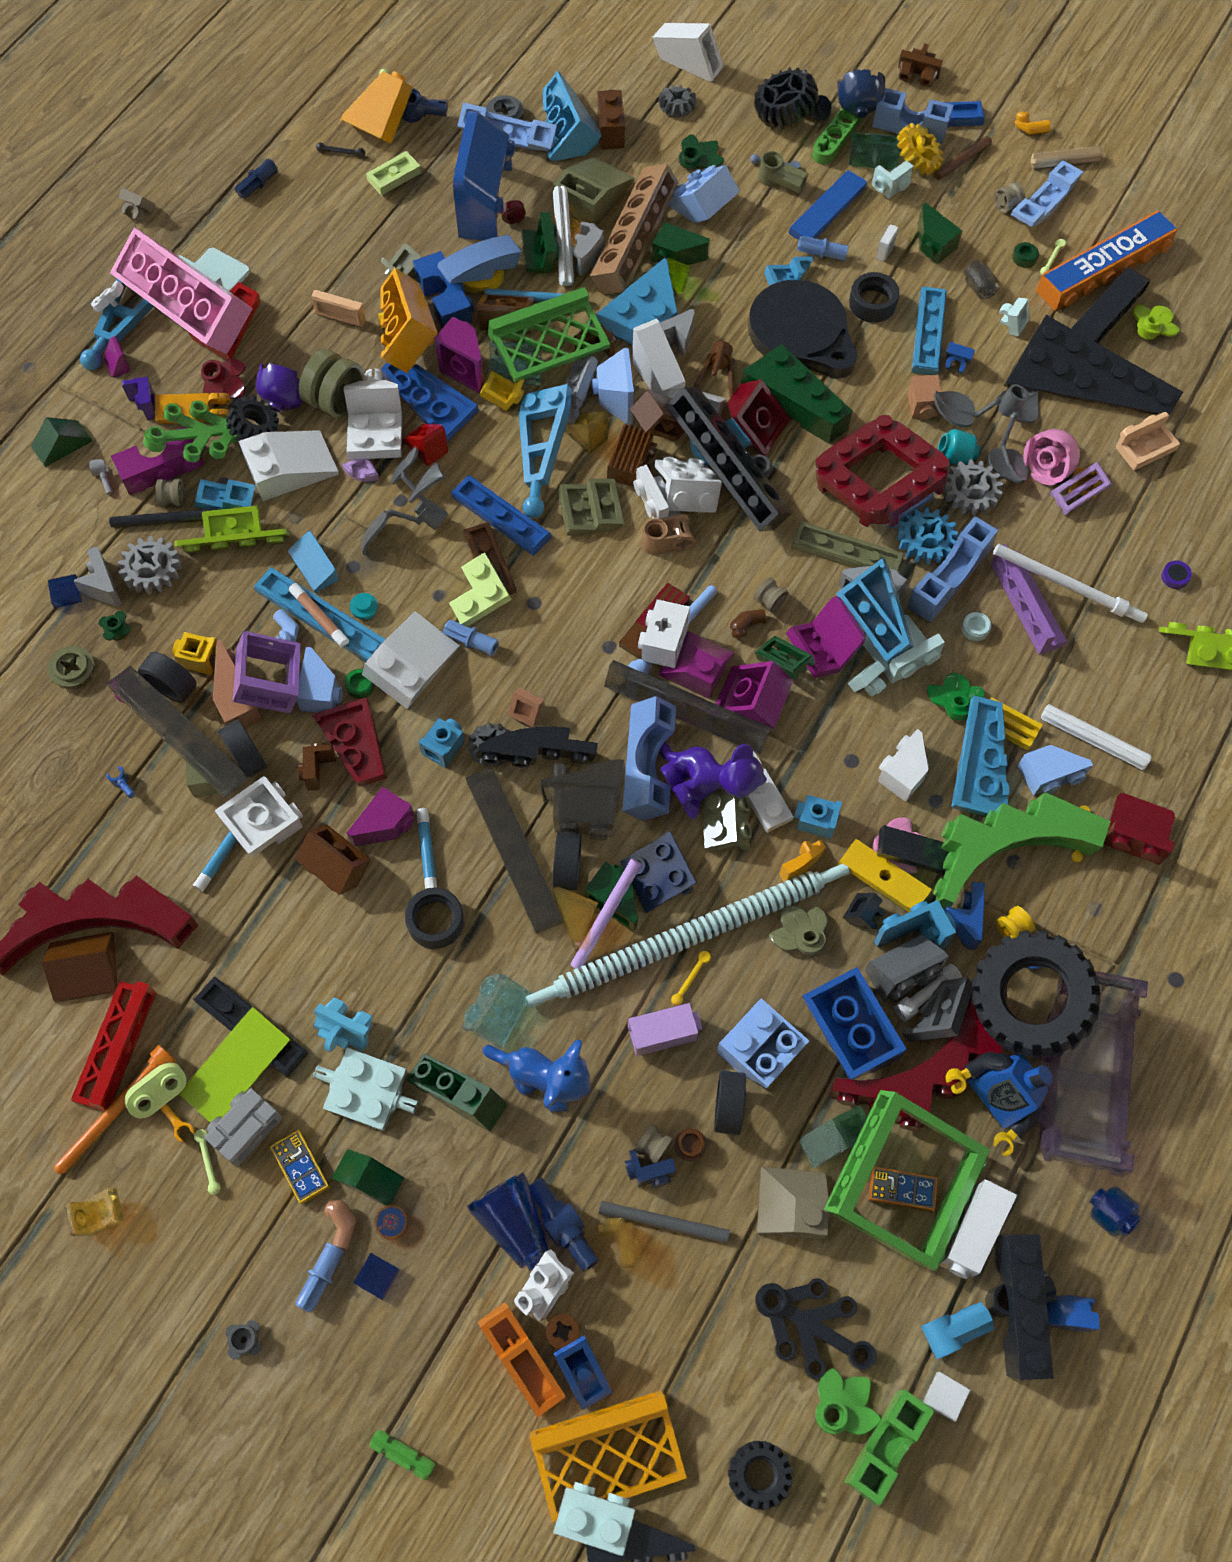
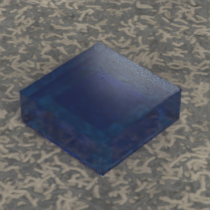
M76 574L48 580L51 604L54 608L82 602L81 593L74 583V580L78 578Z
M370 1253L353 1283L377 1298L384 1300L400 1269Z

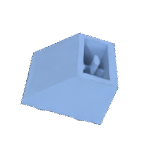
M712 165L703 172L700 169L694 171L687 177L689 181L678 185L668 206L691 222L697 223L710 219L736 196L740 190L726 165L717 168Z
M761 998L719 1043L716 1053L737 1072L745 1073L746 1077L768 1088L807 1045L809 1040Z

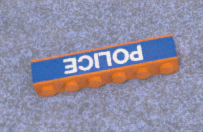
M1157 210L1043 273L1036 292L1054 311L1064 306L1068 307L1076 299L1084 295H1090L1101 285L1111 283L1127 267L1133 269L1141 263H1147L1160 252L1165 253L1174 243L1173 239L1178 229Z

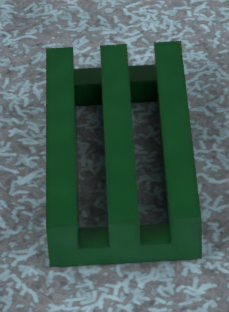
M773 636L755 651L758 660L761 662L774 661L794 680L799 677V671L802 673L807 671V664L810 666L815 664L813 655L777 636ZM788 654L791 655V656H793V657H795V658H797V659H799L800 661H797V660H795V659L789 657Z

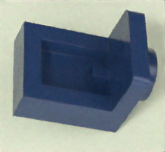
M636 1149L629 1151V1160L624 1161L629 1180L635 1179L637 1187L652 1184L653 1188L661 1187L671 1183L670 1178L676 1174L673 1158L641 1167Z

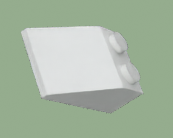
M320 431L264 432L239 441L245 461L262 501L339 475Z
M414 611L366 661L362 675L408 710L460 645Z

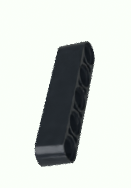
M1127 267L1071 329L1099 343L1142 296L1150 283V279Z

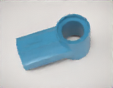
M982 1302L968 1306L951 1316L948 1314L921 1326L936 1359L963 1348V1344L995 1330L993 1319Z

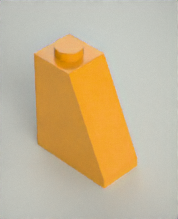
M382 71L342 114L341 120L391 144L413 87L405 82V76L395 71L392 72V75Z

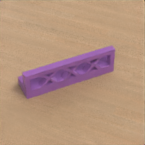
M994 555L991 566L1038 654L1064 647L1067 640L1029 570Z

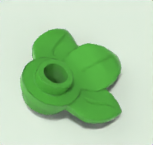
M834 1368L827 1371L821 1377L818 1384L820 1403L816 1407L815 1418L818 1426L824 1432L838 1434L846 1430L854 1435H861L877 1426L881 1420L880 1416L865 1406L870 1394L869 1378L852 1377L843 1381ZM830 1408L838 1413V1419L834 1423L829 1422L826 1417V1413Z

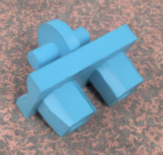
M334 997L326 1006L319 1003L314 1010V1014H316L314 1028L319 1030L318 1036L326 1040L324 1050L332 1052L336 1046L347 1049L349 1045L363 1052L368 1045V1035L372 1027L373 1017L363 1011H358L353 1020L344 1016L347 1013V1005Z

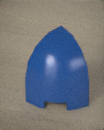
M1075 1295L1057 1296V1300L1047 1303L1049 1327L1084 1332L1100 1330L1099 1315L1097 1312H1092L1094 1299Z

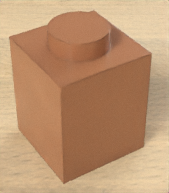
M938 375L912 376L907 392L912 418L928 419L938 417L939 410L934 400L935 392H941Z

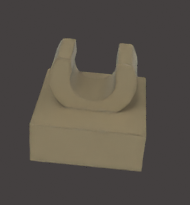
M121 188L118 197L127 201L121 209L123 214L130 216L131 211L134 209L132 218L141 221L144 215L143 209L152 213L155 203Z

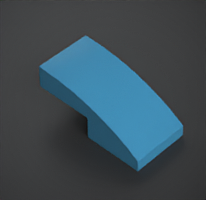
M200 479L195 507L201 509L249 507L252 504L255 485L228 479L227 485Z

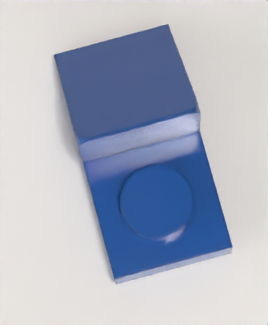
M973 881L967 891L962 892L961 909L947 907L944 912L952 916L956 925L955 934L968 949L976 950L982 942L985 883Z
M585 1336L580 1337L554 1353L582 1411L613 1393Z

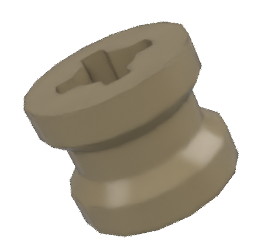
M1018 182L1011 183L1007 188L1001 187L995 191L994 199L998 210L1002 213L1009 212L1012 207L1016 208L1025 199L1024 189Z
M165 479L157 480L156 499L160 507H166L168 504H174L176 507L184 505L185 491L181 479H174L172 482H167Z
M770 577L756 590L754 599L758 603L763 602L766 605V609L773 613L784 603L789 592L784 587L779 588L776 581Z
M651 1124L635 1149L639 1155L645 1154L648 1156L650 1163H658L670 1147L673 1138L669 1135L663 1136L658 1132V1127Z

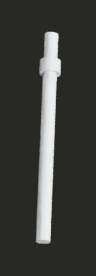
M997 544L993 554L1110 608V612L1120 617L1125 615L1140 623H1143L1147 618L1146 612L1129 605V601L1125 599L1111 597L1003 545Z

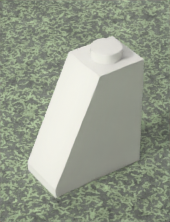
M664 23L652 37L661 60L706 81H713L724 67L710 24Z
M658 319L633 328L632 362L650 391L673 398L685 387L686 381Z
M986 1179L973 1188V1196L962 1211L959 1227L952 1235L945 1258L942 1261L950 1266L948 1270L951 1273L967 1279L968 1276L974 1277L980 1274L1017 1196Z

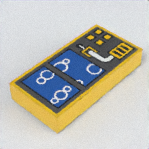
M299 1130L270 1146L299 1204H304L330 1188Z

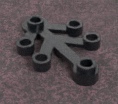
M815 1278L806 1285L784 1290L775 1283L763 1285L756 1293L755 1305L761 1315L770 1318L776 1340L774 1352L778 1359L788 1361L794 1357L796 1352L794 1343L788 1339L784 1321L785 1317L796 1324L806 1360L804 1372L808 1378L813 1380L819 1379L826 1371L825 1363L819 1358L814 1336L847 1355L848 1362L857 1370H866L874 1365L876 1351L870 1343L866 1341L853 1343L820 1322L839 1316L842 1318L852 1317L857 1311V1304L853 1298L844 1296L836 1303L801 1311L790 1303L809 1297L813 1300H820L825 1297L828 1288L822 1279ZM813 1283H818L822 1286L823 1292L821 1295L817 1296L812 1293L811 1285ZM768 1295H774L777 1298L778 1303L776 1307L771 1308L766 1304L765 1300ZM843 1301H848L852 1305L851 1313L846 1314L842 1312L840 1305ZM782 1343L790 1346L791 1353L789 1356L785 1357L780 1354L779 1346ZM861 1349L866 1353L864 1363H859L855 1359L856 1350ZM811 1362H817L820 1365L821 1371L818 1375L810 1373L809 1364Z

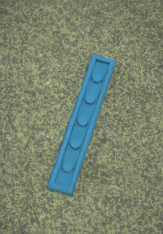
M271 567L253 586L255 592L335 642L289 591V587L296 582ZM299 585L349 639V643L343 648L366 662L386 640Z

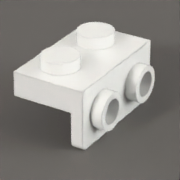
M645 465L637 468L634 488L637 495L641 496L648 516L652 517V519H659L681 514L680 511H669V506L664 499L666 485L662 477L657 476L653 478L648 466Z

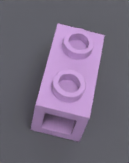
M690 1003L628 1019V1029L636 1056L697 1041L698 1031L702 1030L698 1012H692Z

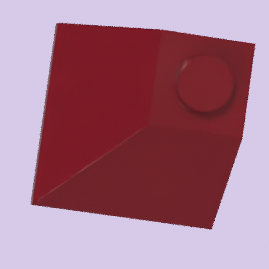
M762 379L740 384L727 402L732 418L760 455L766 456L791 418Z

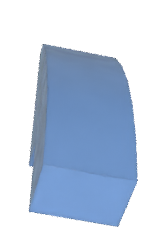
M509 235L494 237L455 252L440 261L437 267L450 284L492 279L496 270L516 268L521 250Z

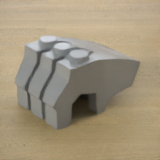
M583 221L581 222V234L575 235L577 245L572 250V256L577 259L574 271L580 276L596 265L604 248L603 230L593 223Z

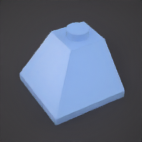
M623 348L597 367V378L592 379L593 395L598 394L599 406L625 424L632 425L633 413L630 408L633 406L634 389L629 348Z

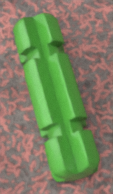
M378 1430L374 1434L369 1445L371 1449L380 1454L384 1452L386 1458L408 1471L412 1469L414 1471L413 1474L423 1480L429 1478L435 1466L432 1460L425 1456L421 1458L418 1456L419 1453L397 1439L391 1440V1436L382 1430Z

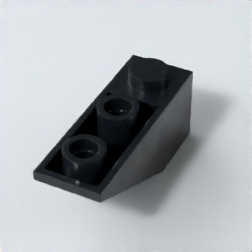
M632 1519L623 1556L586 1544L587 1562H620L631 1560V1562H653L652 1557L666 1555L667 1562L687 1560V1552L695 1551L693 1543L635 1519Z

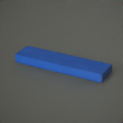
M847 170L790 227L789 234L798 240L800 236L816 239L866 189L868 181Z
M470 475L451 492L453 499L485 522H489L492 527L532 556L551 539L549 531Z

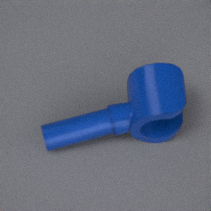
M121 766L117 767L121 772L119 777L111 778L108 773L106 774L110 783L114 787H121L128 798L135 796L134 791L127 784L128 776Z

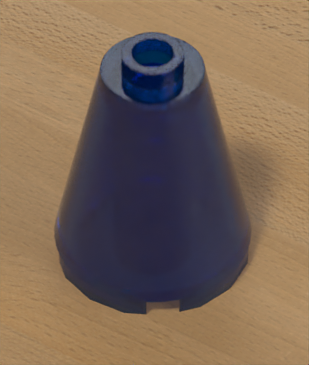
M522 1171L487 1191L481 1199L478 1200L476 1198L466 1207L470 1214L520 1269L527 1266L529 1271H531L538 1265L544 1253L549 1251L528 1179Z

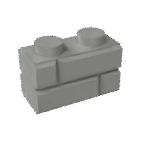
M251 1088L246 1093L242 1091L234 1097L230 1103L232 1108L224 1117L218 1116L207 1127L209 1133L204 1137L236 1167L247 1158L282 1120V1116Z

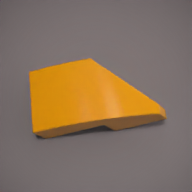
M818 840L813 844L810 841L803 842L799 851L801 855L782 864L779 875L783 882L791 881L792 878L803 874L819 859L826 848L822 840Z

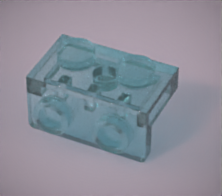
M492 974L482 982L479 988V997L466 1010L462 1028L466 1031L475 1032L497 1048H503L528 1003L525 996L533 993L504 974Z

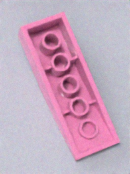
M136 228L131 232L110 274L203 343L225 354L229 352L253 309L204 273Z

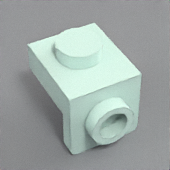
M906 160L890 173L882 166H877L874 171L872 186L890 199L910 185L913 165Z

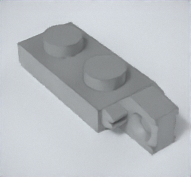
M593 355L573 362L565 384H568L572 389L570 414L566 425L576 422L580 415L578 408L582 406L583 401L587 397V390L595 376V369L598 364V360Z

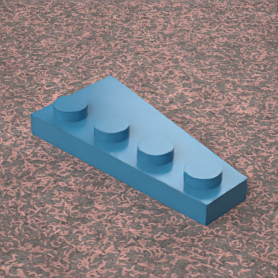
M978 696L971 698L951 808L987 816L990 810L994 811L1002 803L1008 805L1009 783H1006L1005 767L1007 766V756L1004 754L1003 744L1005 731L1002 702Z

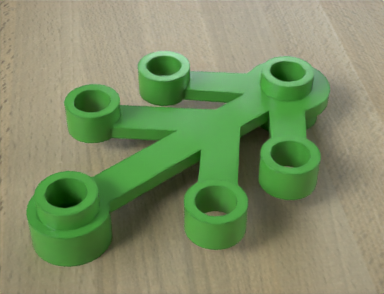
M193 401L189 413L193 418L203 419L213 425L207 426L182 414L181 408L171 403L165 406L164 418L167 421L176 422L187 428L164 431L160 427L153 426L146 430L144 434L143 444L152 452L163 451L166 447V442L195 439L193 443H189L184 447L183 457L189 462H197L200 459L201 451L212 436H221L219 440L211 442L209 449L210 455L216 459L225 457L227 447L231 442H238L235 440L237 435H230V429L226 427V418L207 411L206 404L201 401Z

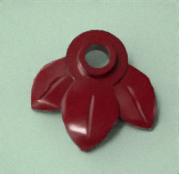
M234 358L224 362L218 360L206 361L201 367V377L205 382L203 393H227L230 395V399L242 397L245 393V385L239 376L244 372L246 366L240 360Z

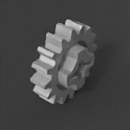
M969 459L968 465L960 461L957 468L950 467L945 490L942 492L947 494L945 501L954 502L952 509L961 507L962 514H965L967 510H971L973 516H976L978 510L986 514L988 508H995L997 501L1000 500L1002 495L1003 482L998 481L1000 474H992V466L984 468L983 461H980L978 465H974L972 459Z
M149 536L147 542H143L141 538H138V545L134 546L129 543L130 551L121 552L124 560L118 561L121 569L119 573L129 588L134 587L137 593H140L143 588L148 595H151L152 589L155 588L161 593L163 585L172 586L171 578H179L176 570L182 569L179 562L181 558L177 550L174 549L171 542L166 544L162 537L157 542L154 541L152 536Z

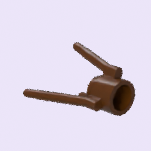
M719 341L714 344L712 353L707 355L706 362L694 383V387L700 385L711 364L713 366L712 376L717 375L718 369L728 367L729 398H731L735 391V359L732 357L733 347L731 344L725 341Z

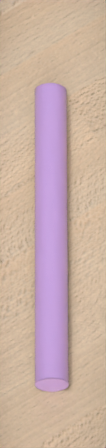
M631 858L572 960L571 966L581 970L580 967L587 961L642 865L637 860Z

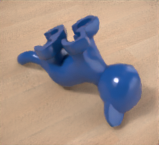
M580 1039L574 1041L565 1054L555 1061L530 1047H521L519 1050L512 1051L511 1053L502 1051L492 1045L483 1047L482 1053L487 1058L509 1066L510 1077L519 1093L526 1096L539 1089L543 1093L544 1106L551 1113L567 1111V1102L578 1101L591 1091L590 1074L585 1059L580 1056L582 1040Z

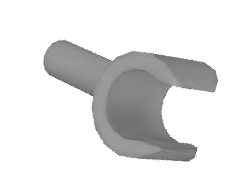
M102 459L91 460L89 465L92 476H100L107 495H112L113 490L108 479V467Z

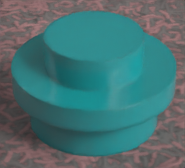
M360 593L350 601L352 615L360 620L373 618L378 610L376 598L368 593Z

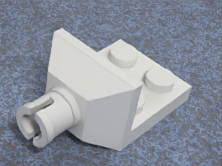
M369 369L364 374V381L344 386L348 410L346 450L348 460L402 457L403 415L398 384L385 380V374L380 369H375V377H372V369Z

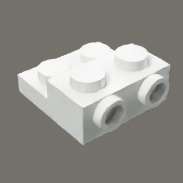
M265 776L215 810L218 817L251 858L275 841L279 845L303 827L300 822V818L303 817L300 810L293 802L288 805L283 799L286 794L276 781L271 784Z

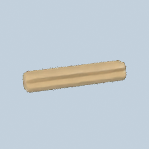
M1100 146L1034 153L1030 162L1034 169L1054 167L1062 160L1070 165L1096 162L1101 160L1103 152Z

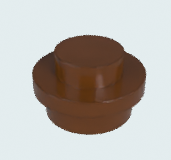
M688 1128L682 1130L677 1135L674 1147L681 1159L693 1162L699 1160L705 1154L707 1142L700 1131Z

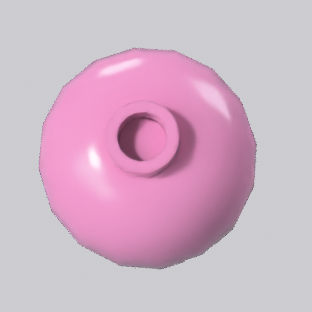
M1049 429L1036 434L1027 441L1024 449L1025 466L1029 465L1030 470L1034 472L1030 475L1033 479L1045 485H1054L1067 479L1076 470L1080 460V449L1077 441L1072 435L1059 429Z

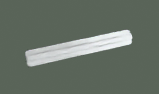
M556 186L553 191L556 240L559 244V282L561 286H572L574 274L568 190L565 186Z
M1050 704L1045 707L1041 714L1042 720L1141 770H1144L1151 760L1150 754Z

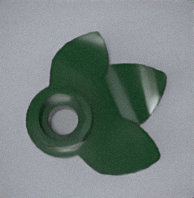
M690 134L681 142L682 151L679 154V163L686 169H696L698 167L707 169L712 165L717 168L724 162L723 157L716 155L718 151L717 140L699 142L693 134Z

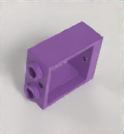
M243 631L236 648L233 702L291 714L299 695L300 643ZM247 657L284 664L285 684L246 676Z

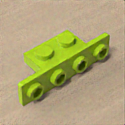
M258 506L203 511L202 518L205 537L176 540L175 546L180 549L183 548L185 553L201 551V546L211 545L213 550L229 548L228 543L239 542L240 547L256 545V540L267 539L268 544L284 542L283 537H290V533L287 529L262 531Z
M1169 622L1168 627H1159V632L1191 636L1186 664L1232 670L1231 629H1225V634L1214 633L1215 627L1197 625V630L1194 631L1186 630L1187 624Z

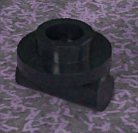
M819 95L815 110L809 112L808 118L812 117L816 121L826 120L832 109L830 100L824 95Z

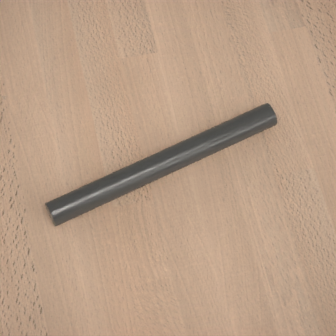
M601 1201L599 1214L724 1243L728 1242L730 1232L728 1229Z

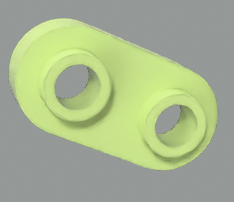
M172 1062L159 1065L127 1091L124 1099L128 1112L136 1118H147L177 1096L186 1085V1075L182 1068ZM171 1078L175 1079V1082L172 1085H165L167 1080ZM149 1100L147 1105L143 1107L138 1106L140 1101Z

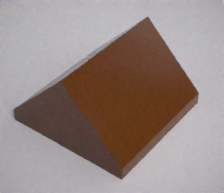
M484 293L477 304L480 330L488 331L489 320L534 305V297Z
M113 932L56 941L49 944L42 965L55 1003L115 992L118 984Z

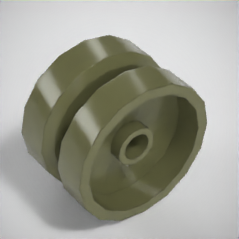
M323 348L309 359L302 372L299 383L300 399L314 408H320L324 413L333 418H341L348 413L344 386L363 381V369L360 364L350 359L342 358L340 354L330 349Z

